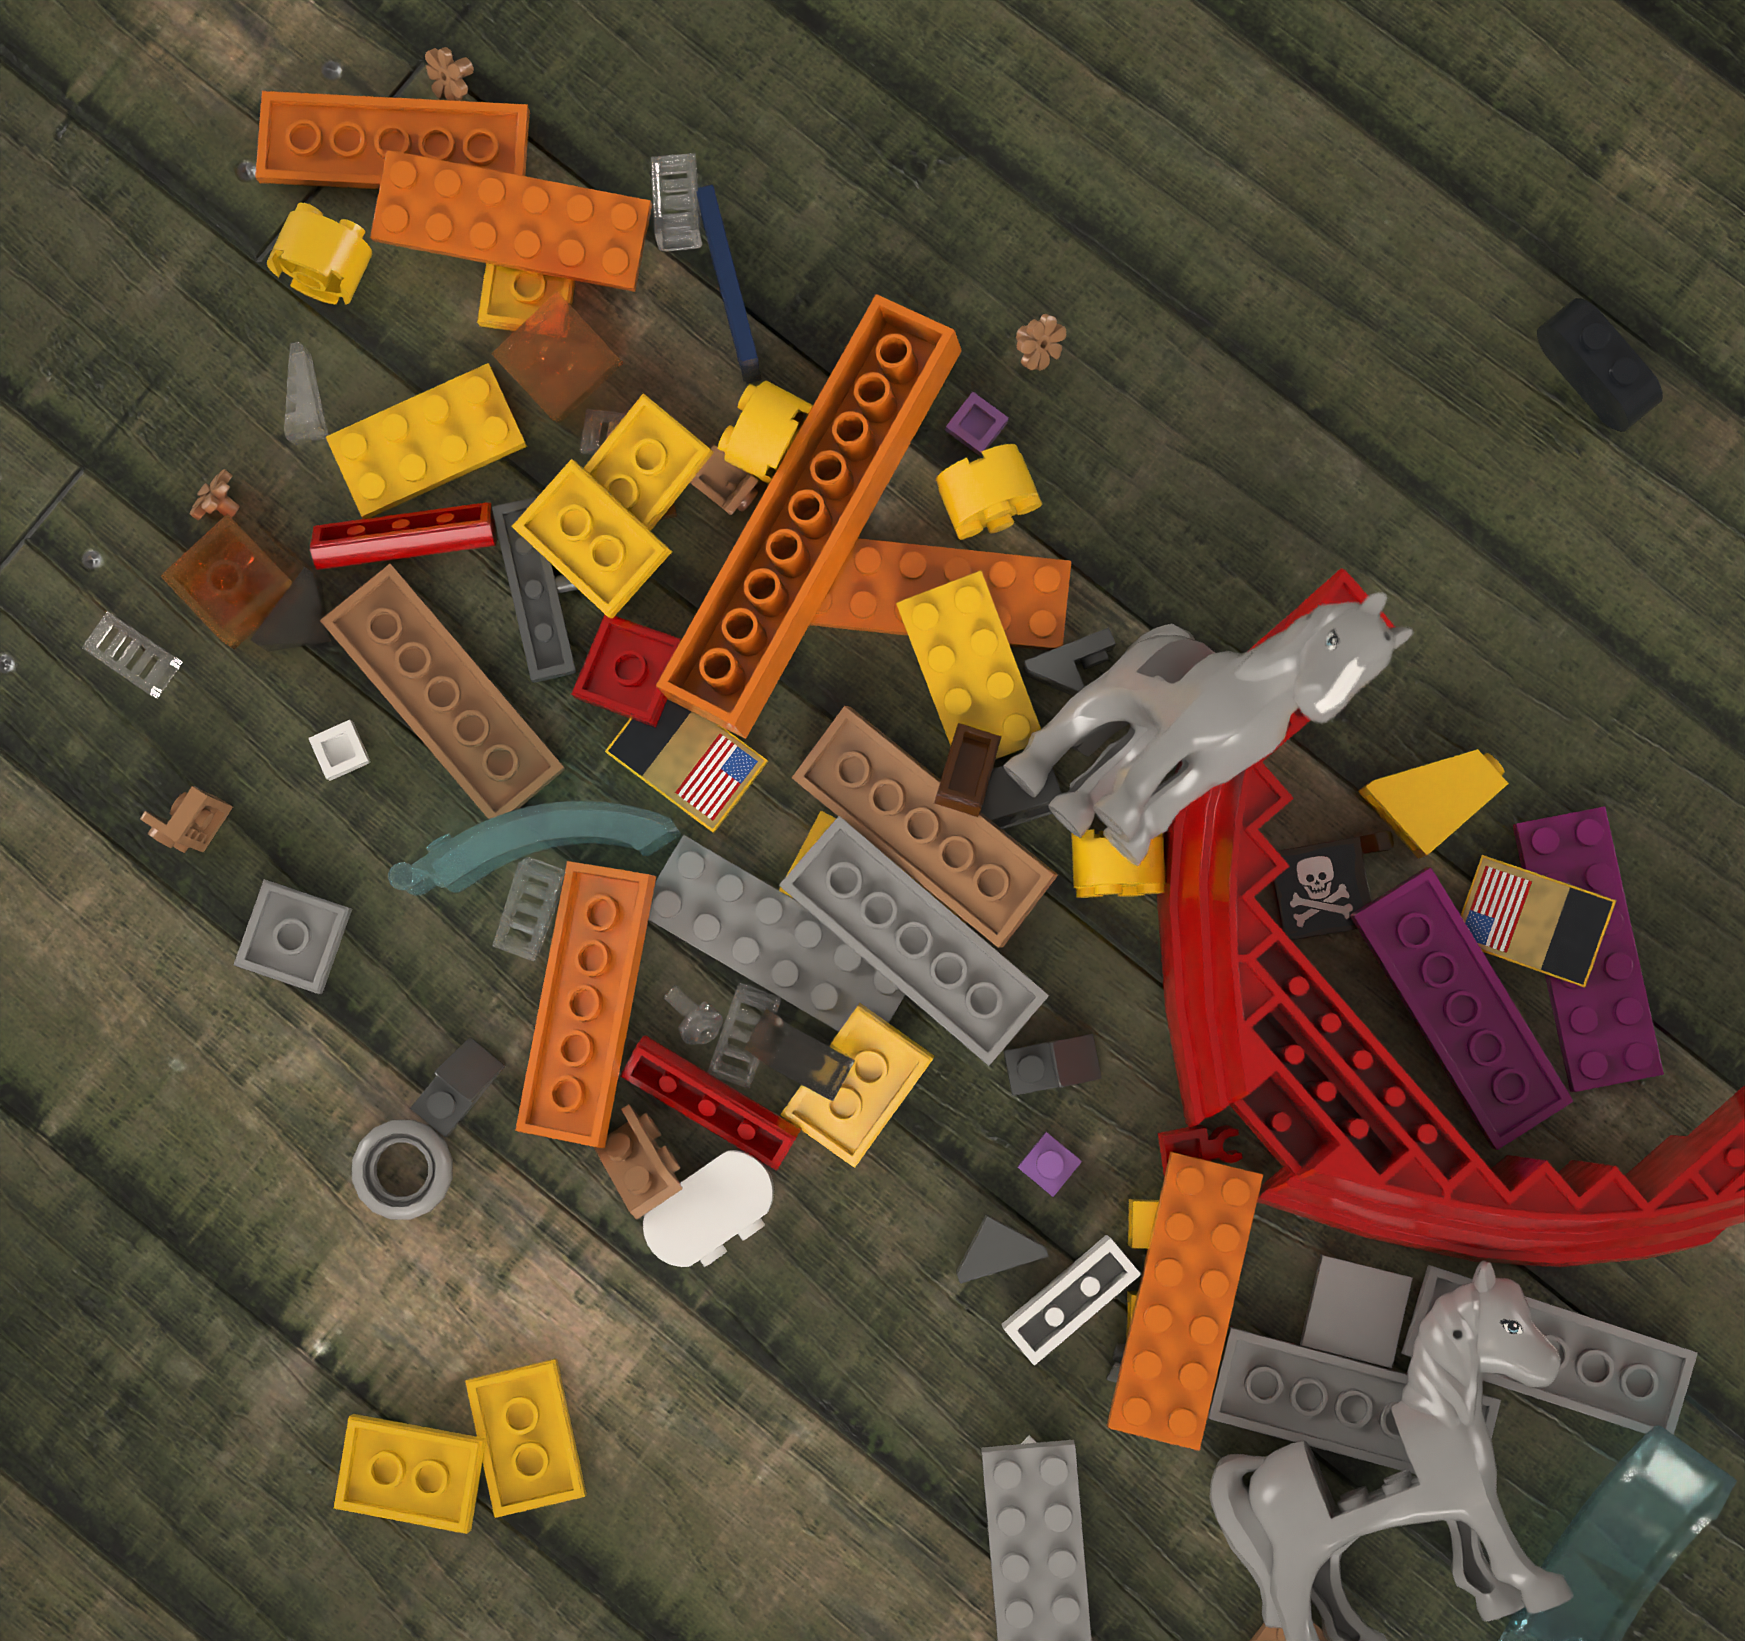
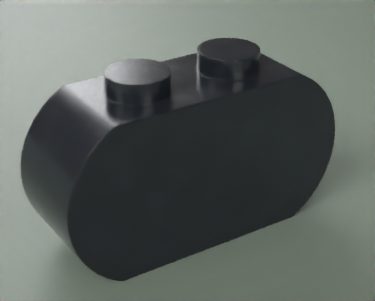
M1582 298L1573 299L1537 329V338L1543 353L1599 419L1610 428L1619 432L1626 431L1662 401L1663 392L1657 377L1600 310L1589 301Z

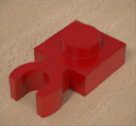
M1196 1125L1158 1133L1164 1177L1170 1152L1211 1162V1159L1216 1158L1226 1163H1234L1241 1160V1152L1236 1149L1224 1151L1223 1149L1224 1141L1228 1137L1238 1136L1239 1130L1232 1126L1224 1125L1216 1128L1208 1136L1207 1127Z

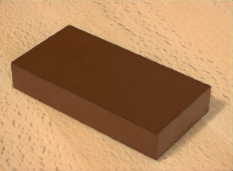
M958 723L934 804L978 817L1002 736Z

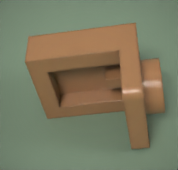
M711 443L709 448L714 453L690 483L728 514L732 515L736 509L743 512L756 497L758 491L754 486L759 480L752 474L726 462L724 459L725 453L718 450V447Z

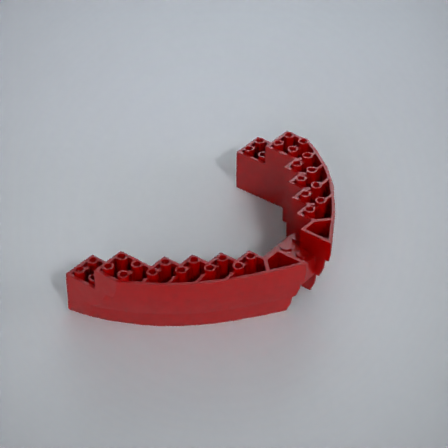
M1341 568L1248 651L1285 631L1300 617L1311 613L1320 605L1362 604L1369 596L1350 574ZM1381 611L1380 617L1387 627H1396ZM1299 707L1290 715L1285 738L1274 751L1310 721ZM1273 752L1249 766L1229 781L1212 787L1178 812L1167 830L1163 832L1166 884H1164V893H1157L1164 1001L1185 1123L1188 1127H1193L1201 1123L1205 1118L1222 1111L1228 1105L1233 1108L1283 1166L1261 1185L1257 1202L1362 1237L1468 1261L1551 1267L1641 1260L1693 1249L1710 1243L1727 1227L1745 1221V1085L1689 1135H1670L1626 1175H1623L1614 1165L1571 1160L1557 1172L1547 1160L1506 1155L1490 1169L1254 898L1255 895L1289 867L1288 863L1258 830L1294 799L1263 763ZM1182 759L1177 763L1175 774L1182 767Z

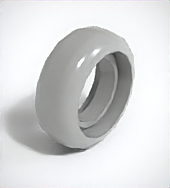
M391 1120L374 1127L359 1142L352 1159V1182L359 1199L372 1212L390 1220H411L431 1212L445 1198L453 1179V1158L446 1141L432 1127L416 1120ZM396 1143H409L416 1146L425 1155L428 1163V1176L424 1185L415 1194L410 1196H396L389 1193L380 1184L377 1176V1163L381 1154L389 1146Z

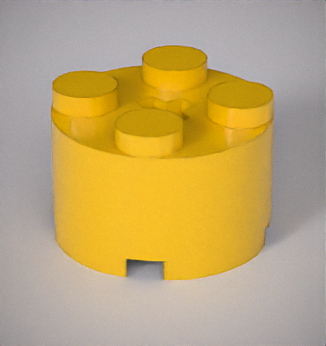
M298 203L296 210L290 212L268 257L267 266L278 278L282 271L292 277L293 280L290 286L309 297L336 305L339 298L342 297L344 303L349 304L372 257V250L363 240L365 230L358 224L346 219H341L338 223L323 216V213L316 207L307 203Z
M767 380L757 387L749 384L738 403V409L742 410V413L735 427L729 425L725 429L717 449L725 453L724 459L726 462L769 484L803 425L806 413L809 414L813 405Z
M1005 444L981 451L983 458L970 463L968 458H965L951 465L936 477L939 487L938 491L958 539L962 540L980 533L985 527L988 528L990 534L997 533L1014 524L1012 516L1016 514L1023 515L1042 506V501L1017 445Z
M1094 829L1087 830L1081 838L1071 833L1074 888H1076L1077 898L1102 897L1103 895L1118 894V897H1132L1164 893L1166 880L1163 833L1150 840L1147 855L1139 866L1132 864L1122 856L1105 837L1104 831L1094 834Z

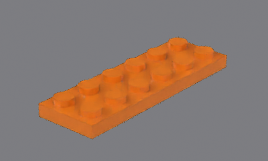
M262 91L255 178L259 183L379 189L387 150L525 176L530 110L527 104Z
M387 150L370 238L374 242L635 292L652 202L646 199Z
M857 538L810 625L908 636L896 604L897 602L981 570L1009 645L1011 647L1051 651L1063 646L1071 561Z
M567 861L515 1131L605 1148L656 876Z
M1170 1152L1107 1421L1109 1429L1200 1451L1263 1174Z

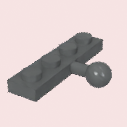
M536 497L492 507L532 683L577 673L559 594L577 590L578 588L563 574L555 576L552 564L512 527Z

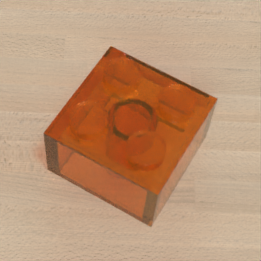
M558 291L491 353L547 415L557 423H561L625 363Z
M228 514L160 575L223 643L234 650L301 589L252 536Z

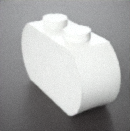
M728 1150L682 1181L680 1183L683 1187L681 1191L644 1215V1236L651 1251L659 1259L670 1265L690 1267L700 1260L704 1267L708 1266L727 1252L723 1243L737 1234L744 1241L765 1226L761 1217L768 1213L774 1198V1183L768 1168L763 1162L744 1151Z

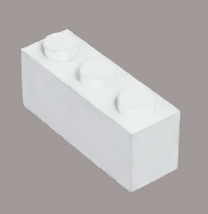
M1105 1235L1002 1323L1003 1329L1031 1363L1036 1365L1138 1278L1141 1273L1115 1242Z

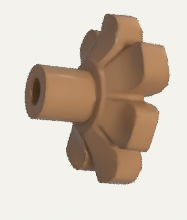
M447 47L439 50L434 48L427 51L425 54V59L428 63L426 65L427 74L431 80H436L431 87L433 93L438 98L445 96L449 101L463 100L462 96L467 94L468 87L462 78L473 73L471 61L464 57L454 62L452 52Z
M1043 314L1039 321L1033 319L1027 326H1021L1017 331V350L1024 353L1021 364L1029 370H1044L1050 364L1049 356L1054 359H1059L1062 346L1056 342L1065 339L1066 328L1058 324L1054 316Z
M223 469L214 477L210 486L205 483L197 493L200 498L195 501L190 515L196 520H200L206 512L210 514L216 509L227 519H231L240 507L239 504L227 496V491L230 488L227 483L233 475Z

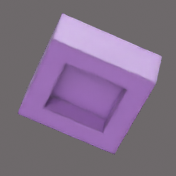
M972 392L947 424L945 431L982 457L981 451L988 449L1007 424L1008 417Z
M1045 1132L1017 1168L1054 1197L1082 1161L1050 1134Z

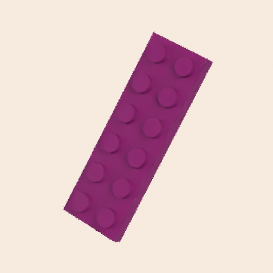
M1606 807L1512 825L1523 869L1616 900L1586 987L1584 988L1545 974L1570 1092L1664 1075Z
M1425 867L1349 915L1492 1149L1498 1150L1574 1102L1431 867Z

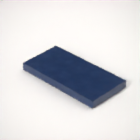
M712 184L700 187L696 194L743 381L746 384L761 381L758 357L714 186Z

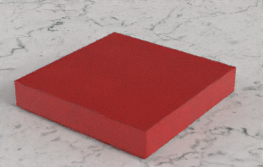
M604 615L571 695L580 701L656 727L667 702V697L657 688L656 684L682 639L617 616L611 619Z

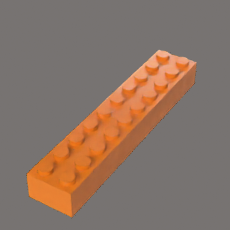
M877 294L874 296L656 684L657 688L668 700L745 739L747 738L958 359L962 349L954 329Z

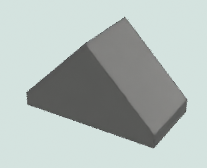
M986 1214L956 1273L961 1284L1048 1257L1046 1247L1040 1242Z

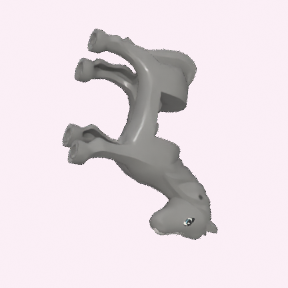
M1375 593L1362 604L1320 605L1311 613L1300 617L1285 631L1269 638L1264 643L1243 654L1230 651L1215 653L1204 643L1196 641L1189 631L1172 623L1156 627L1143 634L1131 644L1121 658L1107 672L1073 696L1046 726L1039 731L1033 732L1024 751L1007 761L1003 765L1004 770L1021 789L1035 798L1044 788L1052 766L1071 747L1088 757L1114 733L1130 724L1127 734L1110 744L1085 773L1070 783V790L1057 795L1048 806L1053 815L1069 831L1080 838L1091 826L1094 814L1096 813L1108 826L1104 830V835L1111 845L1132 864L1139 866L1147 855L1150 840L1165 832L1180 810L1212 787L1229 781L1249 766L1273 752L1285 738L1290 715L1298 707L1305 716L1314 722L1322 724L1329 721L1345 707L1355 693L1374 679L1389 664L1393 649L1407 641L1412 636L1413 630L1409 627H1387L1380 617L1387 600L1384 593ZM1182 759L1180 770L1169 780L1157 787L1167 773Z
M1480 1262L1471 1283L1464 1284L1453 1292L1440 1296L1432 1310L1426 1314L1420 1323L1419 1335L1414 1342L1413 1354L1408 1368V1384L1404 1387L1402 1393L1403 1400L1391 1406L1401 1439L1415 1470V1476H1412L1410 1470L1398 1472L1385 1478V1484L1378 1490L1368 1493L1366 1486L1342 1494L1340 1496L1341 1501L1336 1505L1320 1466L1310 1446L1304 1440L1282 1447L1268 1456L1229 1454L1218 1461L1210 1486V1502L1230 1549L1246 1566L1260 1588L1262 1617L1265 1626L1269 1628H1282L1285 1641H1319L1312 1621L1311 1602L1320 1613L1323 1634L1327 1641H1387L1385 1635L1369 1627L1349 1603L1341 1580L1340 1560L1342 1552L1360 1536L1396 1526L1439 1520L1447 1522L1452 1543L1451 1572L1456 1585L1475 1596L1477 1610L1482 1621L1496 1620L1513 1614L1526 1607L1528 1613L1545 1611L1561 1605L1574 1596L1563 1575L1540 1568L1525 1555L1507 1523L1496 1493L1497 1468L1492 1439L1481 1411L1483 1373L1505 1374L1530 1388L1548 1387L1554 1382L1559 1372L1561 1360L1557 1349L1532 1322L1530 1308L1520 1285L1511 1279L1496 1278L1490 1262ZM1248 1472H1254L1248 1487L1243 1481V1476ZM1480 1539L1483 1542L1487 1554L1489 1556L1490 1565L1483 1554Z

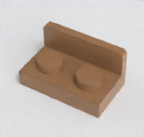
M192 786L188 793L183 792L173 803L170 810V815H172L170 820L146 811L140 820L151 826L147 834L169 848L174 847L183 853H186L189 847L204 852L233 806L219 797Z
M628 1104L621 1109L628 1122L607 1135L605 1148L594 1147L629 1212L637 1220L681 1191L683 1187L674 1172L680 1169L677 1160L666 1145L659 1148L655 1139L661 1136L659 1129L647 1112L639 1116L631 1105Z

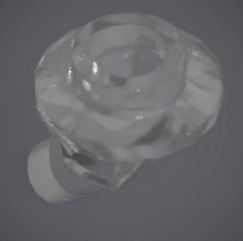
M674 985L664 995V999L685 1017L678 1026L682 1039L687 1044H706L718 1035L723 1023V1017L713 1005L704 1001L698 1006L677 985Z

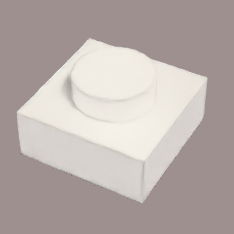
M351 720L308 738L325 778L329 781L371 763L355 724Z

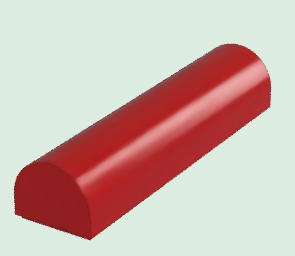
M485 502L315 525L310 545L313 563L317 570L496 546L497 535L492 505Z
M646 1035L638 1042L620 1077L776 1171L802 1130Z

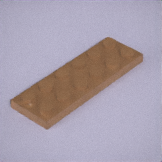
M388 564L320 620L495 827L499 826L565 770L564 766L391 564Z
M850 706L842 708L792 776L793 780L837 816L844 819L877 849L998 948L1004 947L1058 876L1056 872L983 813L980 812L979 816L976 817L934 804L941 779Z

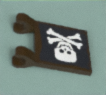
M1384 831L1277 851L1289 865L1287 869L1274 879L1283 932L1290 940L1357 929L1349 915L1371 902L1363 854L1383 852L1393 848L1392 833Z

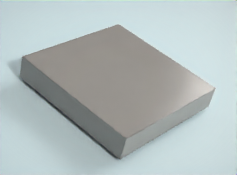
M264 879L234 966L322 995L352 909Z
M1320 1254L1300 1345L1392 1368L1413 1278Z

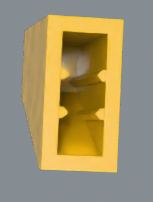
M1477 749L1373 780L1364 785L1358 792L1419 859L1431 853L1509 783L1502 776L1505 771L1501 764L1491 754L1485 753L1483 755Z

